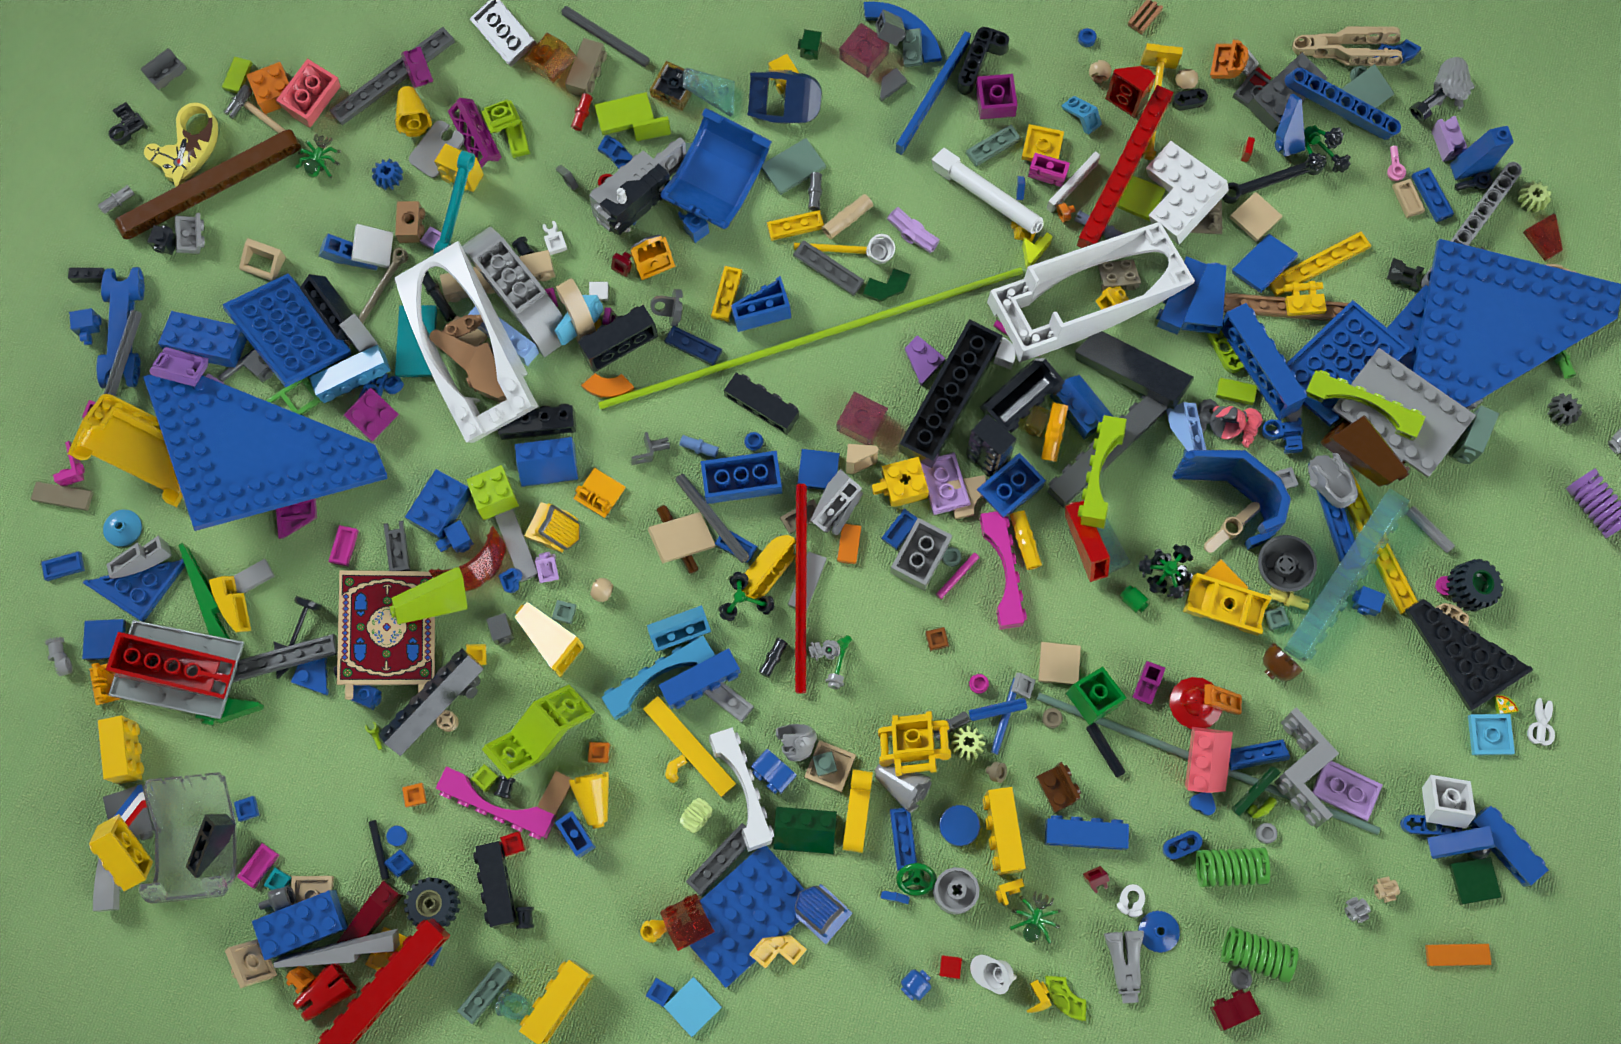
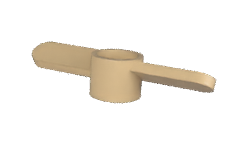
M1252 502L1236 517L1227 518L1221 525L1220 530L1205 542L1204 550L1212 553L1226 540L1236 538L1241 533L1243 525L1261 510L1260 504ZM1226 523L1235 524L1238 532L1230 533L1226 529Z

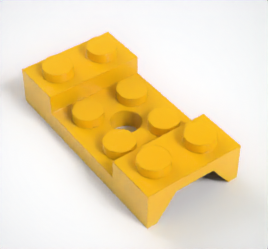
M1196 573L1193 575L1183 610L1184 613L1200 618H1209L1256 636L1263 633L1262 620L1265 609L1271 601V596L1203 574ZM1225 599H1230L1233 602L1232 609L1225 607Z

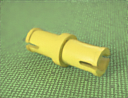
M1272 587L1269 591L1271 595L1268 596H1271L1272 600L1284 603V606H1293L1304 611L1309 607L1307 603H1310V599L1294 595L1293 592H1281Z

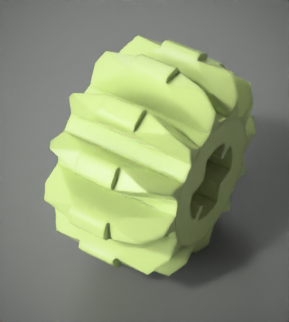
M1534 180L1530 183H1525L1518 192V202H1522L1521 208L1526 207L1527 212L1532 209L1534 213L1544 210L1551 201L1549 197L1551 192L1547 191L1548 186H1542V181L1538 182V184Z
M967 726L966 732L963 728H959L960 735L954 733L953 737L957 740L951 742V745L957 746L953 749V752L960 751L958 756L960 759L966 754L967 761L970 760V754H972L974 759H977L978 755L976 752L982 754L984 751L979 746H985L984 741H979L984 735L979 734L977 736V728L974 729L973 733L970 732V726ZM965 739L973 742L971 747L964 745Z
M697 798L685 809L681 815L680 823L686 830L696 833L708 821L713 809L705 800Z

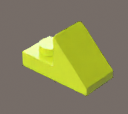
M1048 232L1043 237L1040 236L1035 244L1024 238L1022 247L1026 269L1028 266L1034 265L1050 246L1053 236Z

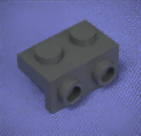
M167 48L143 66L141 71L159 90L166 87L175 77L182 75L183 71L187 68Z

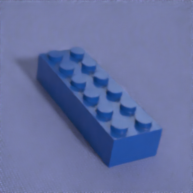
M1244 303L1226 312L1221 331L1277 419L1281 420L1297 412L1307 398L1306 390L1296 380L1294 371L1288 368L1284 356L1277 351L1275 342L1266 334L1264 325L1258 322L1254 310L1251 307L1249 308L1247 303Z

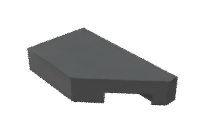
M897 68L882 77L881 102L907 84V79Z
M562 165L556 167V171L561 174L569 188L575 190L579 187L571 171Z

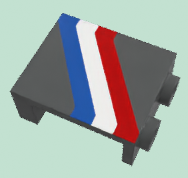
M141 784L103 797L107 819L109 820L119 814L137 840L151 839L153 834L160 832L159 828L152 825L146 796L151 794L148 786Z

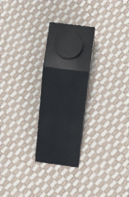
M205 814L186 864V868L195 878H199L230 842L236 823L227 814Z

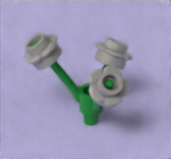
M849 635L840 638L837 642L826 640L823 643V647H821L819 642H811V646L808 647L810 657L815 658L816 661L818 658L823 657V655L827 659H834L839 655L835 674H829L828 679H825L828 687L832 689H840V687L844 686V677L839 675L845 649L848 648L849 643L852 641Z

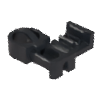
M124 102L113 109V112L118 118L121 117L122 121L109 130V137L115 144L123 145L132 139L131 135L143 127L147 129L148 126L138 113H134L128 103ZM125 131L122 138L114 139V135Z

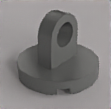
M674 288L672 297L655 296L650 302L652 312L658 316L669 317L670 325L678 326L683 308L679 298L683 297V291ZM657 302L665 304L664 308L659 310L654 306Z

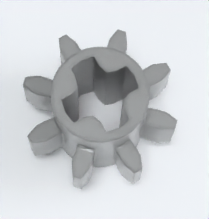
M1353 897L1346 901L1348 906L1344 908V911L1352 922L1357 920L1358 923H1362L1369 919L1367 914L1371 912V909L1363 898L1358 900L1357 897Z

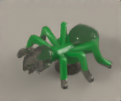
M315 134L313 140L316 142V149L310 141H306L305 143L313 152L302 148L298 155L306 153L309 156L301 157L299 164L295 168H300L303 165V161H306L304 170L309 177L314 178L319 175L320 171L324 170L328 177L332 178L326 167L325 159H329L336 165H340V163L331 156L324 154L329 151L341 153V150H336L333 147H328L325 150L324 148L331 144L333 138L329 139L326 137L324 140L325 137L323 135L318 137V134Z
M1035 891L1033 901L1035 902L1036 909L1034 910L1029 901L1020 896L1021 901L1027 905L1032 914L1012 909L1013 913L1021 914L1028 918L1026 921L1010 926V930L1026 925L1023 930V938L1029 943L1036 942L1040 938L1042 930L1048 944H1051L1052 941L1043 925L1044 923L1049 924L1057 929L1060 928V925L1042 917L1061 913V910L1058 909L1043 913L1042 910L1051 906L1054 898L1052 897L1049 904H1047L1049 901L1048 895L1046 894L1044 899H1042L1043 893H1040L1036 900L1037 892Z

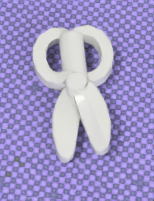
M1538 698L1536 701L1535 716L1538 722L1532 723L1527 730L1528 739L1533 744L1540 743L1543 746H1547L1554 741V729L1547 724L1553 712L1552 701H1547L1544 709L1542 699ZM1534 727H1537L1536 739L1533 737ZM1546 729L1550 735L1548 741H1545Z

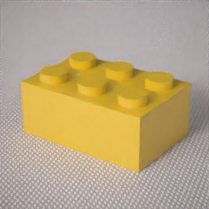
M122 715L98 720L103 779L116 784L142 780L144 766L140 760L142 747L138 741L140 728L137 722Z
M118 814L98 825L89 842L90 849L93 854L98 855L104 869L109 870L112 874L115 884L120 886L123 891H126L145 881L153 860L122 817Z

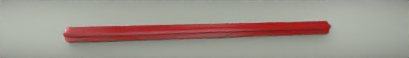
M806 484L796 485L795 692L797 694L806 693Z

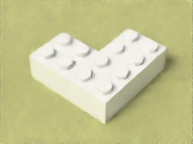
M1172 141L1146 167L1148 177L1169 192L1149 214L1151 224L1161 222L1169 238L1177 244H1180L1229 191L1227 180Z

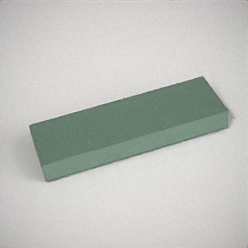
M1009 125L966 150V155L974 166L977 167L1020 142L1021 137L1014 127Z
M497 962L457 1012L471 1024H474L514 974L500 962Z

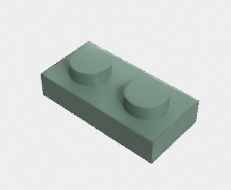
M921 29L905 30L906 35L903 39L904 66L923 65Z

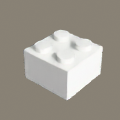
M1430 775L1422 787L1426 822L1467 828L1476 816L1471 781Z

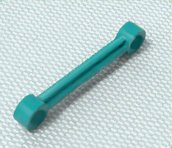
M463 150L459 154L457 160L458 171L440 240L437 241L434 247L433 255L451 245L450 242L468 174L475 162V154Z

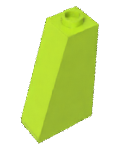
M453 568L393 597V606H389L391 617L396 618L397 624H403L467 610L465 587L460 568Z

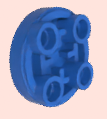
M963 805L952 806L943 813L940 819V832L949 844L953 846H966L972 843L978 836L980 821L977 814L971 808Z

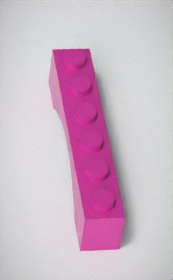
M997 511L982 513L980 515L982 536L998 553L1005 571L1004 595L996 610L999 630L1023 627L1024 621L1027 620L1026 610L1022 609L1021 602H1023L1022 590H1018L1017 583H1020L1019 572H1015L1014 568L1016 555L1011 552L1013 539L1011 534L1008 535L1007 530L1010 527L1008 516L1002 518Z
M447 766L436 786V789L441 791L440 796L449 800L451 797L459 799L458 804L467 808L469 805L476 807V812L485 816L488 812L494 815V820L502 824L508 821L512 823L511 828L520 832L523 829L530 831L529 836L538 840L541 837L547 839L557 818L554 814L538 807L510 810L494 806L486 802L476 792L466 775Z

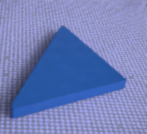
M183 559L175 562L157 564L144 571L124 577L111 579L107 575L93 580H84L83 584L141 622H144L184 569L185 564Z

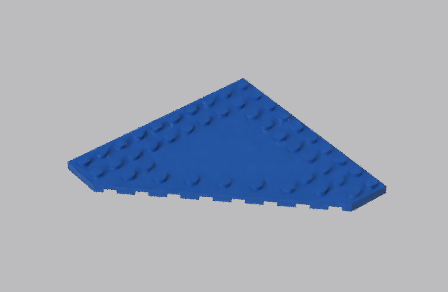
M1439 239L1435 248L1413 372L1467 408L1618 318L1621 284Z
M153 375L143 376L194 531L387 479V473L376 445L203 375L195 387Z

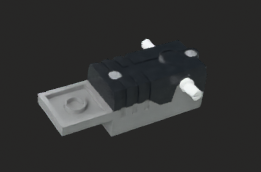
M679 137L676 141L671 142L664 151L659 152L654 159L642 151L635 155L625 166H621L613 176L608 177L601 186L593 189L589 196L593 216L596 218L597 223L609 232L617 235L629 232L631 225L646 214L652 206L658 204L659 200H662V190L669 183L670 177L677 172L686 156L685 141Z

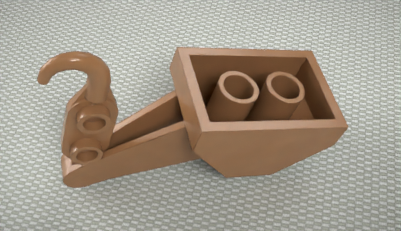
M466 315L446 324L443 331L433 330L429 335L430 340L467 371L468 377L466 380L470 388H473L475 392L480 393L482 396L499 403L507 400L497 381L492 346L486 342L475 347L457 339L475 331L483 323L481 315Z

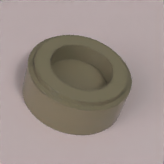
M1049 708L1043 713L1042 722L1047 728H1057L1062 722V714L1058 709Z

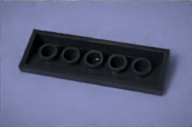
M1103 331L1089 336L1075 351L1077 361L1173 410L1194 381V376Z

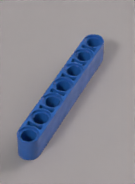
M1296 68L1285 77L1284 81L1289 89L1381 139H1389L1401 130V124L1397 119L1304 68Z

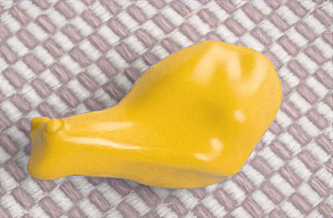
M669 919L645 921L640 929L643 940L649 943L656 942L666 931L672 928L673 921Z

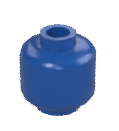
M912 969L902 979L901 990L910 1000L920 1001L931 990V984L928 982L931 978L923 970L918 972Z

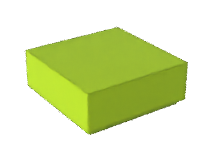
M483 764L472 776L471 780L484 792H487L499 777Z

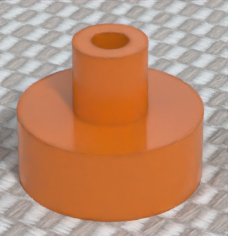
M1061 203L1056 206L1057 214L1062 222L1071 220V213L1075 212L1073 205L1068 207L1066 203Z

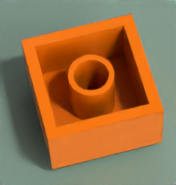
M281 62L247 74L257 103L264 114L283 108L276 100L290 80Z

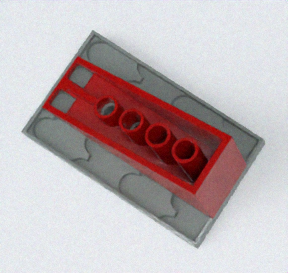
M133 620L128 634L117 633L106 666V671L114 676L109 696L221 719L242 654L244 642Z

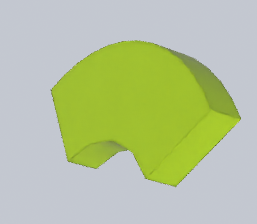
M1045 976V985L1053 1004L1068 1017L1086 1021V1000L1078 998L1071 992L1067 985L1066 977Z

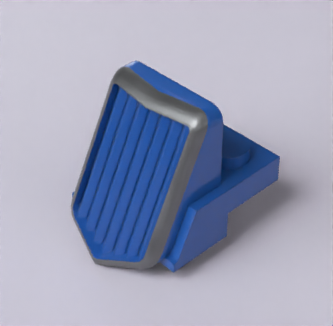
M820 884L819 886L814 885L799 892L794 916L823 943L827 944L853 913Z

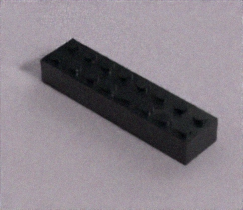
M969 319L899 443L898 451L910 458L919 457L920 463L933 468L995 356L1003 335Z

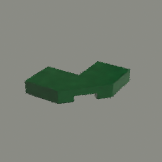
M893 268L887 284L869 278L863 296L882 302L889 297L902 294L906 289L911 274Z

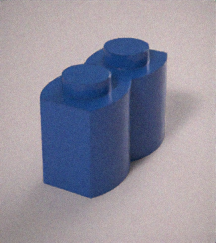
M768 749L751 766L753 776L759 781L765 780L768 783L766 787L774 794L778 792L781 795L797 777L787 765Z

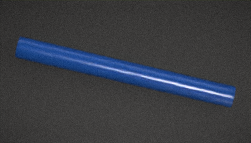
M1013 678L1007 701L1015 700L1017 694L1011 692L1015 678ZM1011 713L1002 714L990 752L992 754L998 755Z

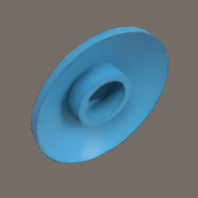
M118 510L112 513L106 519L103 526L104 537L110 544L117 547H125L134 543L142 531V522L139 516L130 510ZM122 523V528L117 529L118 526Z

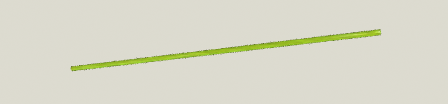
M1019 267L613 397L598 402L601 410L1023 274V270Z

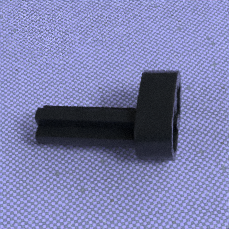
M1440 88L1424 101H1418L1413 104L1409 110L1416 120L1424 121L1432 115L1431 108L1447 96L1443 92V88Z

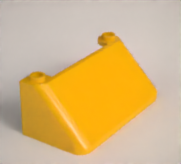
M101 395L82 420L67 454L77 460H87L93 455L164 490L162 499L167 504L177 507L183 496L157 417L113 395Z

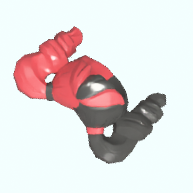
M1204 399L1197 408L1202 433L1206 430L1207 424H1210L1212 432L1217 437L1224 440L1232 439L1243 432L1242 444L1245 448H1249V445L1253 443L1254 437L1258 433L1257 428L1262 425L1263 421L1262 414L1256 409L1248 408L1241 411L1233 406H1219L1212 399Z

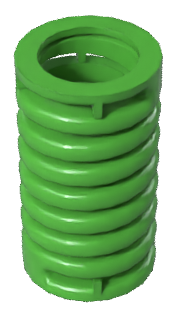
M1265 847L1251 848L1250 850L1247 848L1242 850L1238 848L1234 850L1227 849L1226 851L1224 849L1219 851L1215 849L1211 851L1197 850L1196 872L1200 887H1214L1216 882L1220 887L1224 883L1226 886H1231L1232 883L1235 886H1238L1240 883L1243 886L1247 885V883L1250 885L1255 883L1267 885L1270 881L1268 852Z
M1231 926L1223 942L1221 962L1227 964L1231 961L1232 966H1237L1239 963L1241 969L1247 967L1248 971L1254 970L1256 974L1262 972L1265 977L1270 974L1272 979H1276L1278 976L1279 981L1289 983L1296 969L1298 948H1290L1288 944L1282 945L1279 941L1274 942L1273 939H1266L1264 936L1251 934L1249 931H1243Z

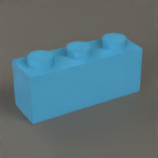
M702 605L647 625L656 652L711 632Z

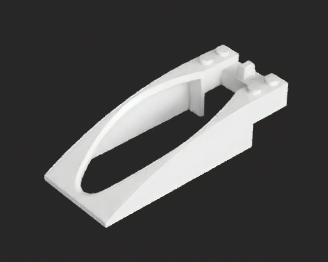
M1157 222L1028 266L1024 279L991 290L987 303L994 316L999 317L1007 335L1012 341L1018 361L1023 362L1115 326L1192 285L1195 280L1161 222ZM1149 252L1163 253L1168 257L1169 264L1161 278L1144 295L1066 323L1062 322L1057 312H1053L1049 324L1033 330L1020 309L1029 306L1045 291L1063 279L1098 264Z
M459 241L395 277L403 306L423 356L466 442L474 443L538 407L523 378L528 373ZM441 267L455 278L473 301L488 331L495 358L497 381L507 400L482 414L479 413L475 406L480 401L478 398L464 397L458 391L435 344L430 340L429 333L422 321L421 289L425 273L429 268Z

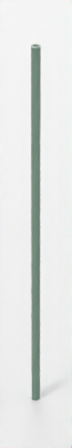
M1039 692L1037 700L1083 718L1075 706ZM1103 717L1094 722L1188 760L1189 751ZM1228 769V776L1250 785H1254L1259 780L1242 772ZM1272 784L1265 789V791L1290 800ZM1325 806L1333 814L1331 816L1333 818L1376 835L1380 832V827Z

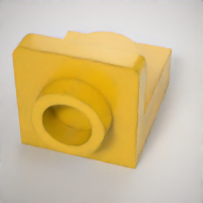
M1022 878L997 886L998 890L995 891L999 903L1002 902L1003 906L1009 904L1005 892H1008L1009 895L1021 892L1020 888L1024 887Z

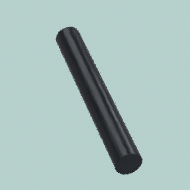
M372 820L368 823L381 879L384 881L390 879L388 868L385 865L386 860L377 821Z

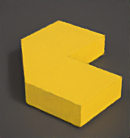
M786 935L762 938L749 955L766 969L778 953L795 965L807 949L793 936Z

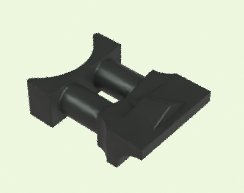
M1393 258L1386 279L1391 284L1403 283L1409 285V290L1416 292L1419 288L1416 276L1422 273L1425 268L1417 266L1415 269L1410 268L1402 260ZM1403 273H1404V274H1407V275H1411V276H1413V277H1412V278H1409V277L1403 276Z

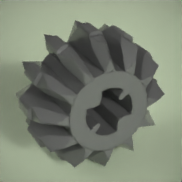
M1562 393L1558 397L1555 396L1551 399L1547 406L1550 409L1547 415H1552L1551 421L1557 420L1558 425L1564 423L1565 426H1569L1571 423H1575L1578 417L1581 416L1582 411L1579 409L1582 407V404H1577L1578 398L1572 399L1571 394L1565 396Z

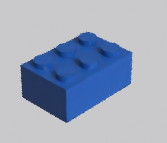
M435 469L405 518L410 524L439 540L444 539L446 534L443 529L455 522L471 497V491L468 486Z

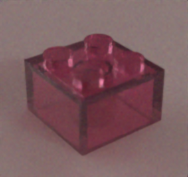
M860 23L840 47L839 59L868 78L889 53L890 43L878 38L875 31Z
M854 392L837 422V431L865 445H871L887 417L888 408Z

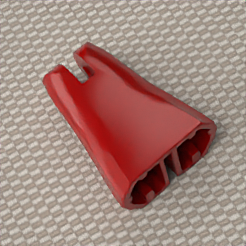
M338 963L327 964L316 979L298 996L293 1006L296 1010H300L311 1001L313 1002L310 1007L301 1013V1017L307 1022L357 992L356 986Z

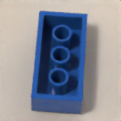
M171 311L158 344L162 349L167 347L209 358L208 363L236 368L247 338L234 324Z
M777 451L701 461L707 504L782 494Z
M328 890L252 921L264 960H272L342 932L348 927L336 890Z

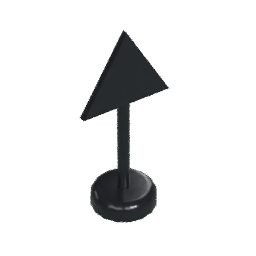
M296 595L295 603L304 608L289 646L295 644L308 609L319 611L322 604ZM273 641L274 650L288 647ZM291 667L276 671L277 679Z

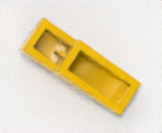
M221 576L210 579L209 582L214 599L227 623L236 633L251 631L244 593H237L234 576Z

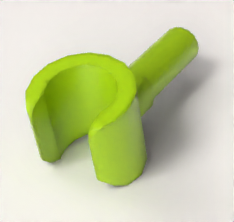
M373 722L375 727L370 731L369 727L365 725V730L372 735L378 750L383 749L378 736L379 726Z

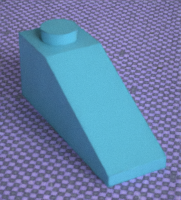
M582 295L595 323L604 311L603 305L598 295ZM568 312L555 329L561 345H566L577 336Z

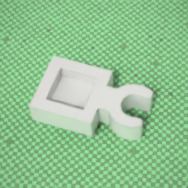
M552 221V229H547L546 225L543 224L544 232L547 234V236H544L550 255L568 250L562 232H557L558 227L555 221Z

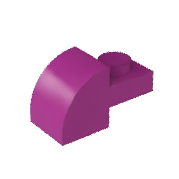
M1146 661L1140 672L1132 698L1152 704L1166 668Z

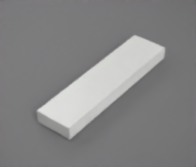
M1095 151L1048 201V211L1054 212L1056 206L1061 204L1098 165L1100 154Z

